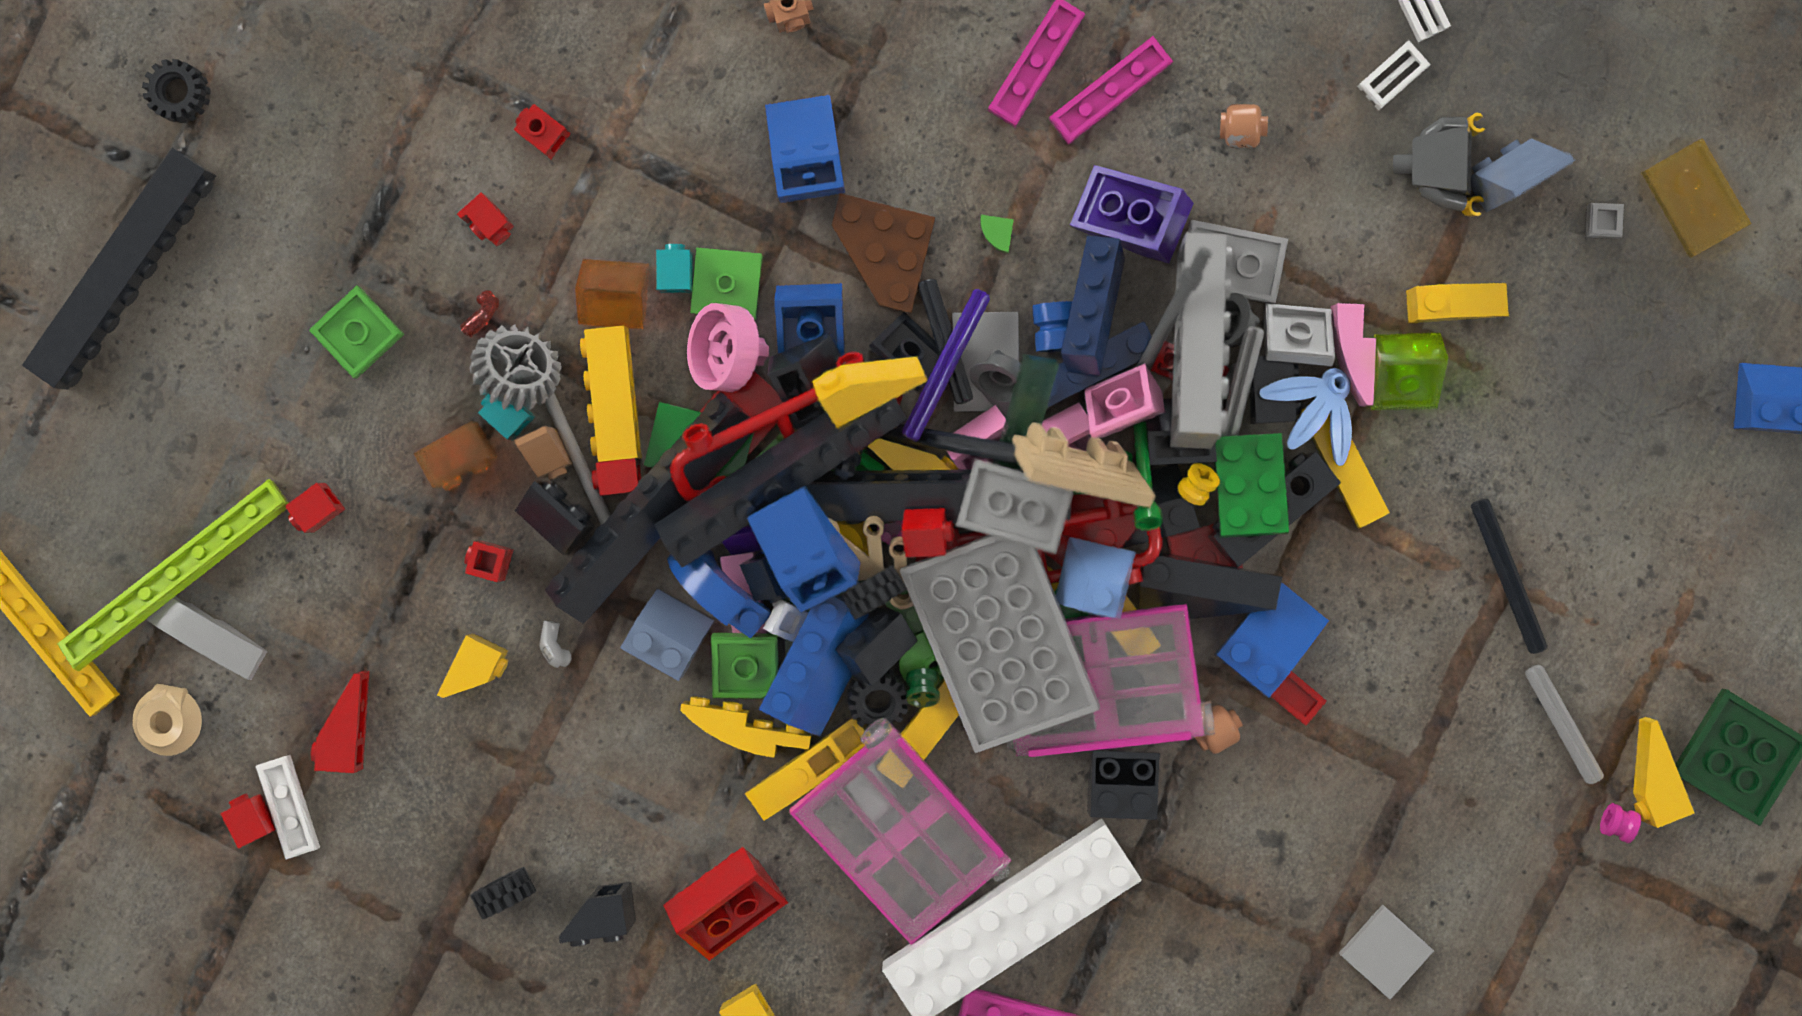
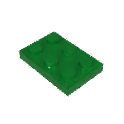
M1282 433L1223 436L1217 439V462H1215L1216 474L1220 479V484L1217 487L1220 538L1288 534L1289 522Z

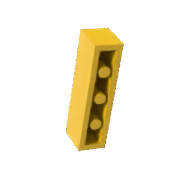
M615 326L584 330L585 338L580 339V349L582 357L587 358L588 371H584V385L586 391H591L592 404H587V415L589 423H594L595 436L590 439L592 455L597 456L598 462L630 458L642 459L629 328Z

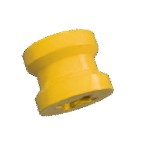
M1195 463L1189 468L1188 477L1182 478L1179 482L1177 489L1185 500L1200 506L1204 505L1209 499V492L1214 491L1218 487L1220 479L1210 467L1201 463Z

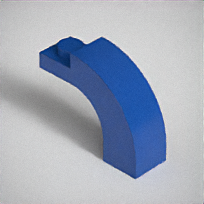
M711 550L683 568L671 554L668 556V565L679 583L703 608L724 625H732L751 639L769 618L771 610L760 601H754L753 596L734 583L718 566Z

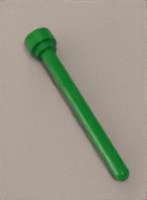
M1142 421L1133 425L1136 465L1138 471L1152 490L1146 423ZM1152 502L1150 508L1137 505V508L1134 510L1135 527L1140 530H1153L1162 525L1161 509L1157 507L1155 502Z

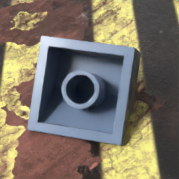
M657 589L636 619L620 648L679 681L686 673L715 620Z

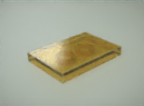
M1703 138L1641 172L1689 258L1698 255L1752 224Z

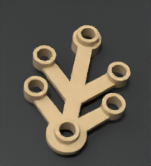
M876 516L868 517L863 527V532L868 540L869 556L841 535L861 562L858 580H867L884 570L881 542L884 523ZM829 519L833 526L836 528V530L839 532L840 529L838 524L834 520ZM876 524L880 529L878 531H871L868 529V525ZM895 537L890 542L889 553L894 558V567L903 581L900 569L907 566V557L905 556V550L902 552L894 550L893 547L897 544L904 546L903 538ZM909 593L906 595L899 594L889 600L898 609H907L913 606Z

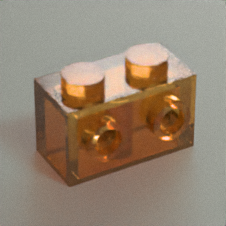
M474 421L463 425L413 453L431 487L438 489L443 487L445 491L460 485L463 482L461 477L472 471L476 475L492 466L490 461L498 457L479 422Z

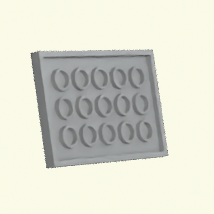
M987 535L947 550L946 556L929 557L900 569L903 581L975 753L1100 710V704L1037 548Z

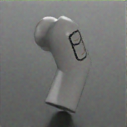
M544 620L539 644L540 651L549 665L555 668L559 666L566 667L571 662V653L566 649H561L557 643L560 623Z

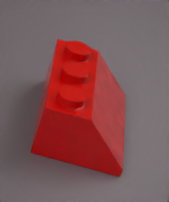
M741 847L709 872L703 874L686 889L677 893L663 906L676 934L710 961L788 904V901L760 862L744 847Z

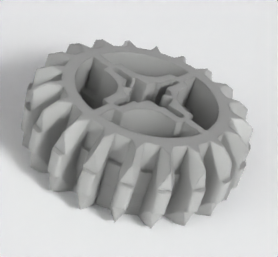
M515 324L510 327L509 331L502 325L496 332L490 330L486 333L485 338L481 337L478 340L476 349L473 350L471 355L470 373L474 374L473 384L481 385L480 395H491V404L497 400L501 401L503 410L509 404L514 406L516 412L521 410L523 405L529 410L534 408L536 403L542 405L546 402L547 397L550 398L554 394L555 386L560 381L561 363L557 361L558 351L550 350L551 341H541V332L535 336L529 334V327L525 328L523 332L518 331Z

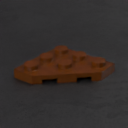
M840 193L832 221L834 231L879 306L911 314L935 217Z

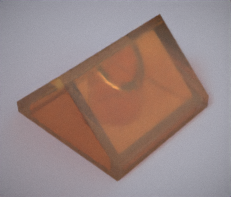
M583 259L575 286L578 324L602 327L625 326L629 329L644 330L649 264Z

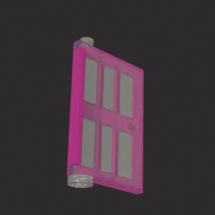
M1187 604L1122 612L1121 618L1116 619L1103 615L1065 619L1100 704V710L1007 742L1008 750H1016V756L1029 755V757L1192 740V737L1215 735L1211 701L1201 702Z
M881 718L872 723L862 734L860 741L865 746L789 810L798 823L912 945L991 878L996 882L1005 879L1010 873L1011 869L1008 864L1012 860L886 718Z

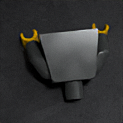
M1474 113L1468 118L1464 116L1442 117L1423 129L1420 136L1413 138L1412 154L1394 155V175L1412 174V185L1419 189L1422 197L1439 207L1462 211L1468 217L1481 215L1482 213L1472 210V202H1484L1483 197L1473 196L1467 198L1465 195H1471L1472 137L1485 130V128H1476L1473 125V121L1483 118V115L1481 113Z

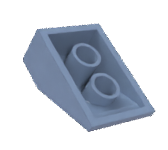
M1517 139L1502 148L1500 152L1503 156L1494 162L1488 157L1472 167L1475 173L1471 175V189L1475 196L1483 197L1484 202H1480L1485 212H1488L1521 195L1574 162V159L1570 154L1534 139H1529L1523 144H1520Z

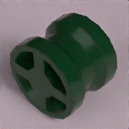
M919 668L907 673L906 683L910 690L907 691L906 698L911 706L924 708L939 703L940 693L936 689V686L939 684L938 672L928 668Z

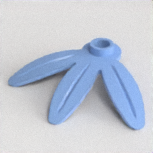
M1331 368L1326 370L1320 378L1290 377L1273 382L1260 390V396L1263 399L1272 401H1297L1315 397L1295 423L1287 440L1288 448L1296 449L1307 442L1322 427L1330 413V437L1333 459L1338 466H1342L1345 463L1351 445L1352 426L1348 406L1345 402V398L1350 392V381L1342 370Z

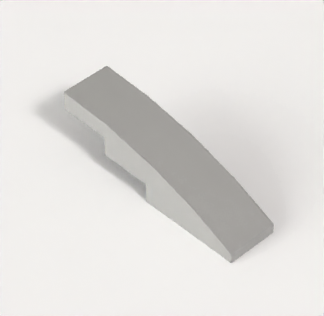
M176 596L146 619L178 641L247 680H252L267 653L264 648L223 620L214 619L194 604L184 602Z

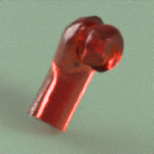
M485 290L477 296V303L481 305V308L460 325L462 332L468 337H473L486 326L499 308V299L494 297L490 290Z

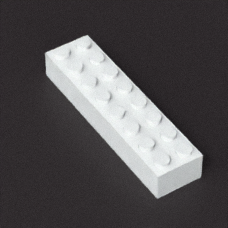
M1101 818L925 933L912 945L908 944L885 959L882 971L912 1016H935L1142 881V879Z

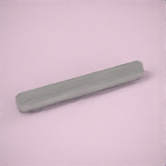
M1248 326L1244 332L1225 411H1227L1226 431L1221 433V437L1238 436L1264 336V330L1261 328Z
M1538 664L1527 669L1525 675L1583 779L1589 784L1597 783L1603 779L1604 774L1544 667Z

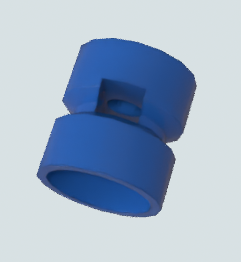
M1073 301L1049 302L1032 306L1034 325L1040 327V330L1035 333L1037 353L1062 351Z

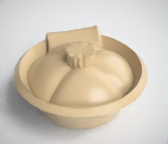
M156 684L151 691L146 693L137 703L133 714V728L139 742L149 751L165 756L182 753L191 747L198 738L202 725L199 706L193 697L188 694V690L164 684Z

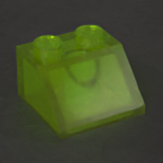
M1441 333L1374 334L1373 338H1376L1374 402L1371 405V410L1437 409L1449 360Z

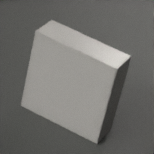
M1587 204L1585 237L1622 238L1624 204Z

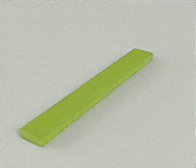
M270 479L265 481L57 643L71 667L77 671L83 669L286 510L285 506L289 502L277 485Z

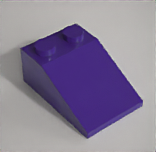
M1094 165L1070 226L1096 237L1120 238L1122 248L1141 256L1170 263L1194 203L1181 188Z

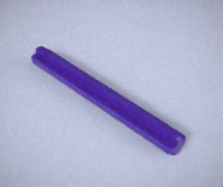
M979 289L973 290L902 430V434L906 438L918 441L990 301V297L986 292Z

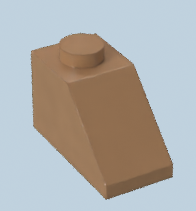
M544 426L514 440L538 478L548 476L549 481L557 479L568 473L566 467L573 465L556 428Z

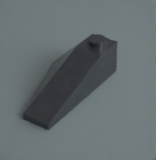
M1177 464L1151 471L1152 492L1155 495L1153 502L1161 509L1162 525L1160 526L1162 538L1200 528L1193 504L1185 500L1177 489L1179 482L1183 478ZM1137 529L1123 548L1149 542L1147 530Z
M1160 552L1159 557L1153 563L1143 568L1139 610L1187 604L1189 619L1276 610L1283 577Z

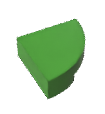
M981 214V229L987 241L995 249L1008 253L1014 220Z

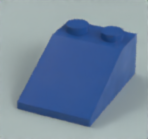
M842 283L776 286L774 303L778 354L830 333L841 356L844 355L845 335Z
M1281 583L1276 610L1248 613L1214 655L1261 694L1269 698L1293 670L1329 620L1285 584Z

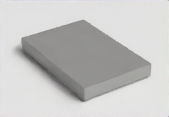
M1196 220L1190 221L1188 233L1227 235L1226 246L1232 247L1231 266L1226 269L1225 279H1231V293L1242 294L1252 301L1276 304L1288 239Z
M1018 312L983 313L961 356L973 393V400L965 404H956L954 402V412H985L993 407L983 393L971 382L969 377L970 369L977 363L985 362L992 352L1000 350L1003 354L1019 361ZM952 313V331L962 313Z
M975 459L956 525L1056 554L1074 491L1028 480L1023 472Z

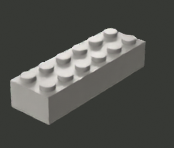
M1185 233L1177 253L1176 291L1180 285L1178 280L1186 267H1190L1199 248L1208 249L1212 256L1202 272L1203 279L1198 289L1191 292L1175 322L1170 447L1211 449L1216 440L1221 438V433L1226 431L1227 411H1221L1223 398H1227L1228 378H1222L1224 365L1228 364L1229 345L1223 344L1225 332L1229 331L1230 312H1225L1224 308L1226 299L1230 298L1231 279H1225L1226 269L1231 266L1232 247L1226 246L1227 235Z

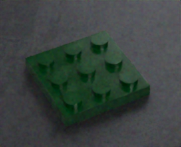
M1721 689L1675 765L1683 781L1750 822L1761 826L1802 759V735L1729 690Z

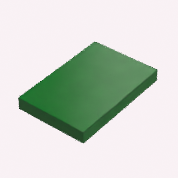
M659 402L644 466L653 468L663 453L672 447L683 434L685 428L692 424L702 412ZM753 434L714 478L718 476L727 477L747 464Z

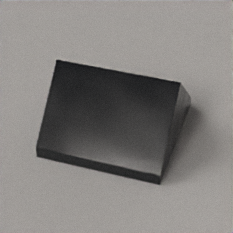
M905 312L869 345V349L881 361L917 357L927 380L940 357L935 340ZM927 381L914 387L913 390L919 393Z

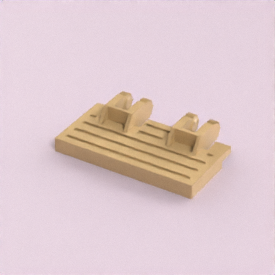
M1032 423L1028 427L1027 437L1014 435L1012 439L1016 446L1014 455L1029 481L1149 508L1155 498L1154 493L1134 463L1127 461L1128 456L1118 442L1109 441L1105 446L1100 438L1091 437L1087 441L1086 451L1068 447L1066 437L1059 428L1050 427L1046 433L1039 423Z

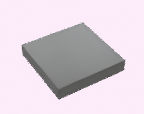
M1265 304L1263 314L1266 360L1333 366L1335 352L1331 309Z
M1382 904L1339 954L1384 995L1391 999L1434 950Z

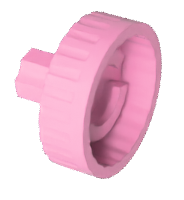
M719 303L709 304L698 313L690 329L687 344L688 366L692 378L703 389L724 392L738 391L751 378L755 366H763L765 360L769 357V345L766 344L764 338L759 337L753 316L747 309L741 306Z

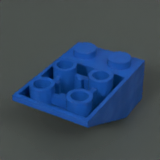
M830 95L765 105L772 163L780 203L845 193Z
M805 487L748 516V521L781 588L800 613L857 584L860 560Z

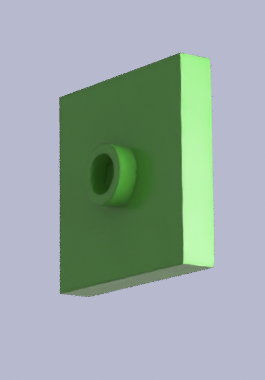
M696 247L690 313L698 315L705 306L719 303L741 306L749 311L754 320H757L763 255L761 253Z
M358 285L309 329L354 379L362 375L404 335Z
M712 633L713 698L764 699L779 671L778 636L772 633H755L750 639L743 633Z

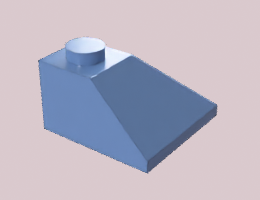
M1069 537L1056 593L1058 603L1115 619L1121 618L1136 552Z

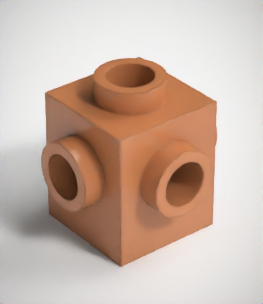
M769 0L770 2L764 3L769 23L776 21L779 33L784 31L788 33L795 32L804 28L806 24L810 23L808 11L814 10L811 0ZM794 1L790 7L782 6V4Z

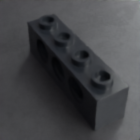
M1301 452L1288 463L1290 469L1285 472L1289 526L1341 483L1317 452L1308 453L1307 455ZM1295 477L1300 478L1304 483V490L1299 496L1295 495L1290 488L1291 481ZM1218 520L1211 526L1214 532L1208 537L1233 567H1240L1277 535L1220 538Z

